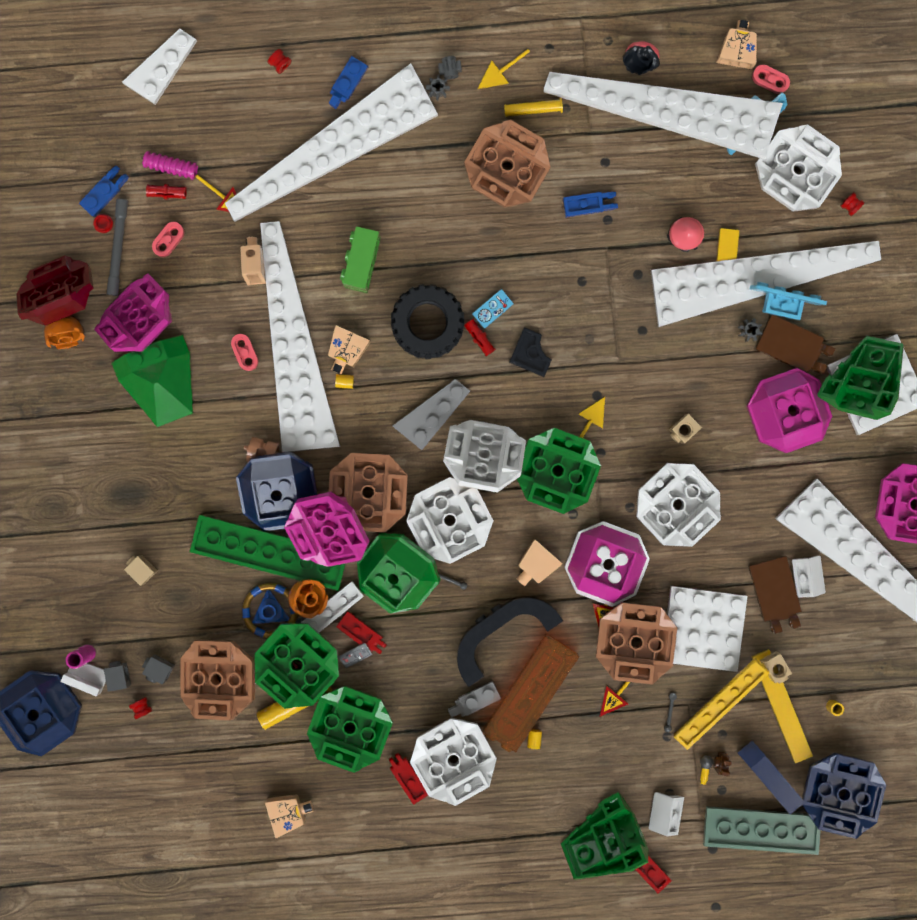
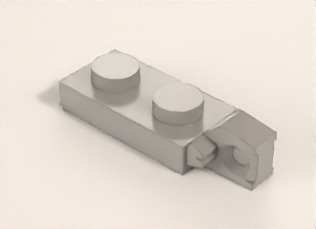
M491 681L458 697L455 700L456 705L449 708L448 712L451 718L460 713L463 717L500 700L501 697L494 682Z

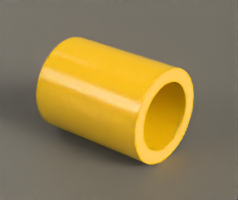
M336 374L335 388L353 389L354 375Z
M836 700L827 702L826 708L831 714L835 716L843 714L844 706ZM837 705V709L833 711V707Z
M529 730L527 748H541V730Z

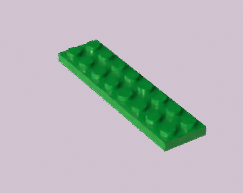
M199 515L190 548L191 553L299 581L305 579L319 581L326 588L339 591L346 565L345 563L327 567L311 560L300 559L289 537L204 515Z

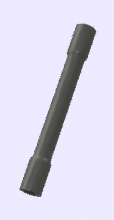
M126 199L116 200L115 228L106 293L112 296H118L120 264L128 200Z

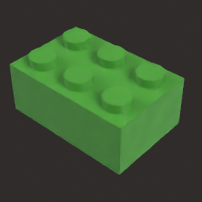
M356 226L355 231L351 232L349 242H351L352 246L351 250L346 252L345 261L347 266L346 269H342L340 277L345 288L368 293L381 239L378 231Z

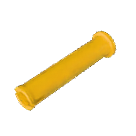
M559 97V100L505 104V117L558 111L563 113L562 98Z

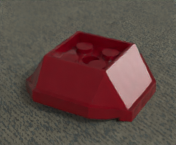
M64 255L30 270L26 276L27 280L21 285L16 294L17 312L21 320L28 319L47 326L84 310L89 293L94 289L92 272L88 263L73 260L71 257Z

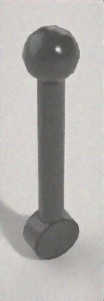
M439 574L441 579H444L448 582L460 586L462 590H465L467 588V583H460L456 580Z
M673 692L669 694L670 705L667 725L664 727L665 732L672 730L670 724L673 704L677 698V695Z

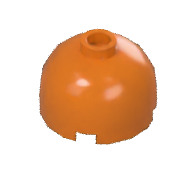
M67 316L45 326L44 329L45 343L50 348L51 345L56 346V349L71 348L77 346L80 339H82V342L85 339L82 325L72 316Z
M311 579L300 580L294 584L288 596L292 611L301 617L310 619L323 613L328 602V595L324 590L326 589L325 586L319 581Z

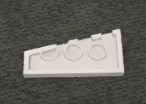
M179 29L122 83L156 105L197 40Z

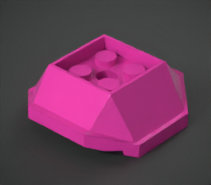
M146 274L143 278L132 282L104 311L100 323L96 325L94 330L114 352H143L172 322L169 294L151 275Z
M795 368L759 381L751 399L746 405L758 441L783 453L822 441L831 421L832 413L828 403L817 395L822 386L820 380ZM790 405L796 409V413L793 416L788 412Z
M901 463L881 479L875 518L890 540L917 544V506L915 509H912L910 506L913 499L917 503L916 465Z
M332 492L297 499L284 526L300 559L311 560L327 567L360 561L369 544V539L357 514L349 505L346 497L336 496Z

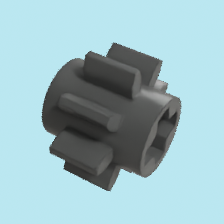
M455 56L442 58V63L438 64L439 74L444 75V79L447 78V80L459 77L458 72H462L461 61H456Z
M439 75L434 80L429 78L431 85H426V89L431 90L429 98L434 96L437 101L442 96L446 98L445 91H450V87L445 86L447 78L442 80ZM436 85H440V91H436Z
M755 318L750 323L745 319L743 320L745 325L738 326L741 329V334L738 336L745 337V342H748L750 338L753 341H757L756 335L763 334L759 331V327L762 324L757 325ZM752 327L754 331L747 333V330Z

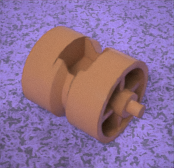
M252 437L250 444L244 446V450H247L246 461L255 456L279 453V443L271 441L264 443L263 439Z

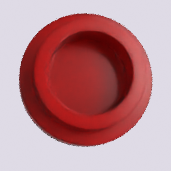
M99 214L95 217L93 225L98 232L108 233L113 228V220L107 214Z

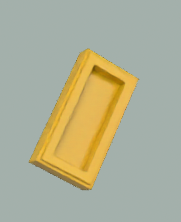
M719 229L716 262L737 259L739 230Z

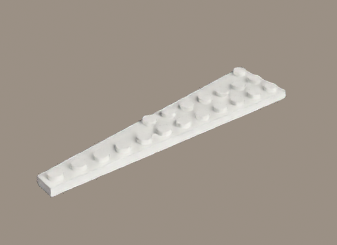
M410 63L227 201L225 205L233 220L237 221L438 116L412 64Z
M549 72L544 87V93L762 159L766 157L783 103L554 72Z
M279 221L260 223L282 452L340 447L281 224Z
M879 241L651 270L658 327L766 295V293L749 289L750 285H757V282L769 284L768 287L773 289L775 286L787 289L880 261Z
M814 479L775 519L917 622V580L818 479Z

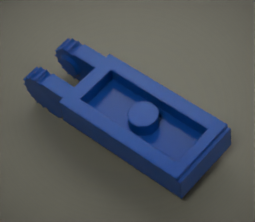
M114 166L79 203L94 218L116 196L129 178L126 174H123L115 184L111 182L120 171L118 166Z
M597 192L564 197L565 218L618 209L617 203L603 205L602 200L616 197V192Z

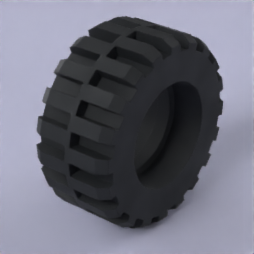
M421 284L418 287L408 289L395 302L393 312L391 313V328L397 343L408 354L417 358H439L446 353L448 354L459 343L464 330V312L460 302L446 288L442 286L441 288L437 287L435 284ZM423 304H432L439 307L446 318V326L443 333L432 340H424L417 337L410 328L412 312Z

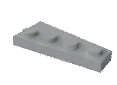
M455 379L394 424L393 427L423 450L469 394L470 390Z

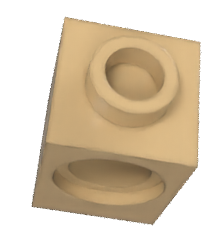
M685 414L669 429L672 433L670 436L676 443L681 442L685 444L702 427L690 414ZM681 425L688 427V433L685 436L679 431Z
M143 555L130 558L126 563L128 566L124 569L140 586L146 584L158 571Z
M777 651L760 660L761 664L769 670L768 676L774 683H783L792 674L782 655ZM780 664V671L773 673V667Z

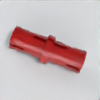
M147 184L146 196L163 197L164 200L169 198L186 199L187 189L186 187L169 186V184H164V186Z
M474 318L464 325L471 334L473 342L477 343L485 356L496 350L486 337L487 334L480 329Z

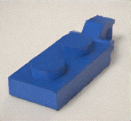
M353 56L347 62L330 92L333 96L329 104L337 109L341 101L345 103L350 99L368 69L366 64Z

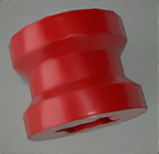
M281 49L276 50L267 61L270 66L275 67L278 74L283 73L292 62L289 57L284 55Z
M853 192L842 202L840 207L846 209L848 214L853 216L865 202L859 200Z
M147 697L129 705V708L134 712L135 720L153 711L147 704Z

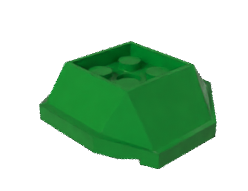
M552 428L528 439L524 452L522 472L517 481L527 501L565 514L588 502L601 465L591 441L557 428ZM556 465L561 466L563 469L560 476H555L552 472L553 467Z
M379 533L365 551L362 559L357 562L360 591L390 614L418 609L441 580L434 558L403 534Z
M309 623L281 624L255 653V683L284 709L313 706L339 677L337 648ZM293 660H300L303 664L302 668H295Z
M344 685L323 694L319 698L307 735L317 760L355 773L380 760L393 721L381 698ZM351 722L355 725L356 729L348 731L345 724Z

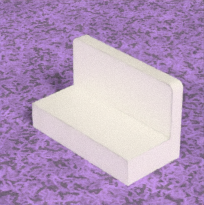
M821 557L793 559V572L798 598L815 597L825 594Z
M86 663L77 669L69 668L68 672L63 675L61 682L98 696L101 694L106 680L104 669Z
M655 792L649 830L665 836L678 835L684 797L679 795L668 796Z

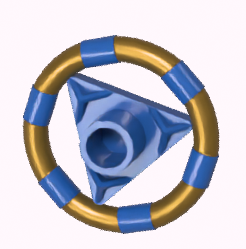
M264 583L256 586L247 594L243 602L242 615L246 626L251 632L262 638L268 639L274 631H265L254 624L281 621L295 623L297 619V614L292 611L291 607L289 618L271 592V590L283 594L288 599L290 591L276 583ZM267 590L252 621L250 618V603L255 596Z

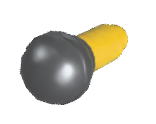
M707 755L700 759L702 767L700 784L706 785L709 769H711L714 763L713 759Z

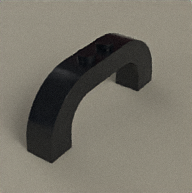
M522 596L511 599L503 605L498 603L490 609V614L487 616L483 614L475 620L476 623L463 635L457 651L458 669L467 686L470 687L484 677L483 671L474 658L475 649L483 639L516 616L522 614L536 617L548 632L563 622L558 612L542 599Z

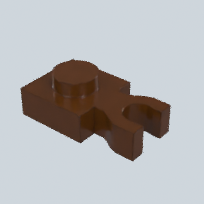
M718 752V756L714 758L713 768H715L719 775L730 776L729 766L732 765V762L729 761L730 757L724 752Z

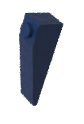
M753 741L738 752V755L790 815L805 803Z

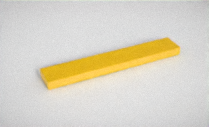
M768 649L751 656L752 660L756 658L760 662L761 659L772 653ZM775 665L773 667V673H778V668ZM767 675L761 682L794 763L796 764L813 757L784 683H774Z
M754 658L687 721L673 737L688 750L770 673L769 670Z

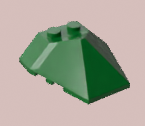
M183 335L150 344L143 352L132 351L112 362L118 381L157 427L193 414L191 356Z
M866 336L850 353L851 356L844 363L841 362L838 365V369L824 380L817 394L818 397L842 412L874 420L891 415L899 399L903 343Z
M619 792L602 800L598 804L599 807L586 817L587 820L580 827H576L561 843L574 880L631 872L648 863L649 848L635 814Z

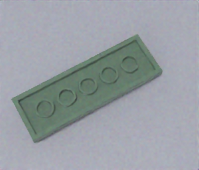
M706 806L703 845L706 847L819 855L821 830L816 828L808 814L792 813L790 815L788 812Z

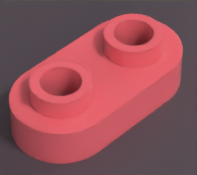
M759 65L752 73V79L755 84L775 94L784 93L790 86V79L786 74L767 65ZM759 74H763L764 79H760ZM776 82H780L782 86L777 87Z
M177 222L168 223L153 241V252L159 257L169 256L184 237V228ZM177 229L178 234L173 236L172 231ZM165 244L166 249L164 251H161V245Z
M244 334L235 335L231 340V346L239 366L243 370L253 371L257 368L259 360L252 342ZM243 340L245 346L239 347V342ZM248 358L252 359L251 365L246 364Z

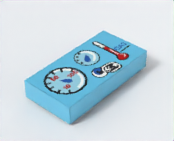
M501 289L472 315L485 329L514 303Z

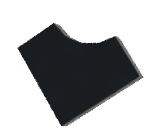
M524 327L509 363L544 378L552 359L547 357L542 351L540 343L542 334Z

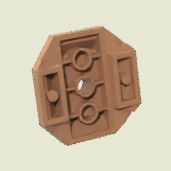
M512 120L484 128L464 162L471 188L505 208L531 202L551 168L544 139ZM505 162H509L512 164L513 168L511 170H505L503 169L502 164Z
M350 453L330 471L329 492L334 493L336 496L346 497L349 505L355 510L364 531L386 532L406 514L408 475L390 455ZM366 487H371L374 490V495L371 498H367L363 494V490Z
M622 602L600 618L595 657L614 680L653 685L673 667L677 627L660 606ZM634 637L640 638L638 646L631 645V640Z
M195 640L180 658L181 699L191 710L195 719L231 721L255 700V660L234 641ZM218 674H219L220 677H221V682H219V680H218V678H217V675H218Z

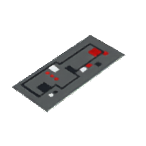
M364 643L338 657L345 668H348L373 654Z

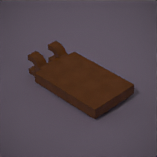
M771 314L755 350L806 373H809V370L812 369L822 374L825 373L827 365L817 362L820 354L822 353L830 357L836 348L822 344L823 337Z
M787 556L749 565L763 621L770 622L772 633L783 632L779 621L784 619L789 620V625L793 629L801 627L796 613L802 611Z

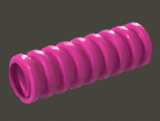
M146 151L143 156L142 164L144 168L149 167L151 170L155 168L156 171L161 170L163 173L167 171V174L172 173L175 176L178 174L179 177H190L191 180H194L197 175L198 165L195 162L191 164V161H180L179 158H168L167 155L163 157L162 154L157 155L155 152L151 154L150 151Z
M84 645L70 652L66 656L67 666L77 669L92 661L96 656L95 648L91 645Z

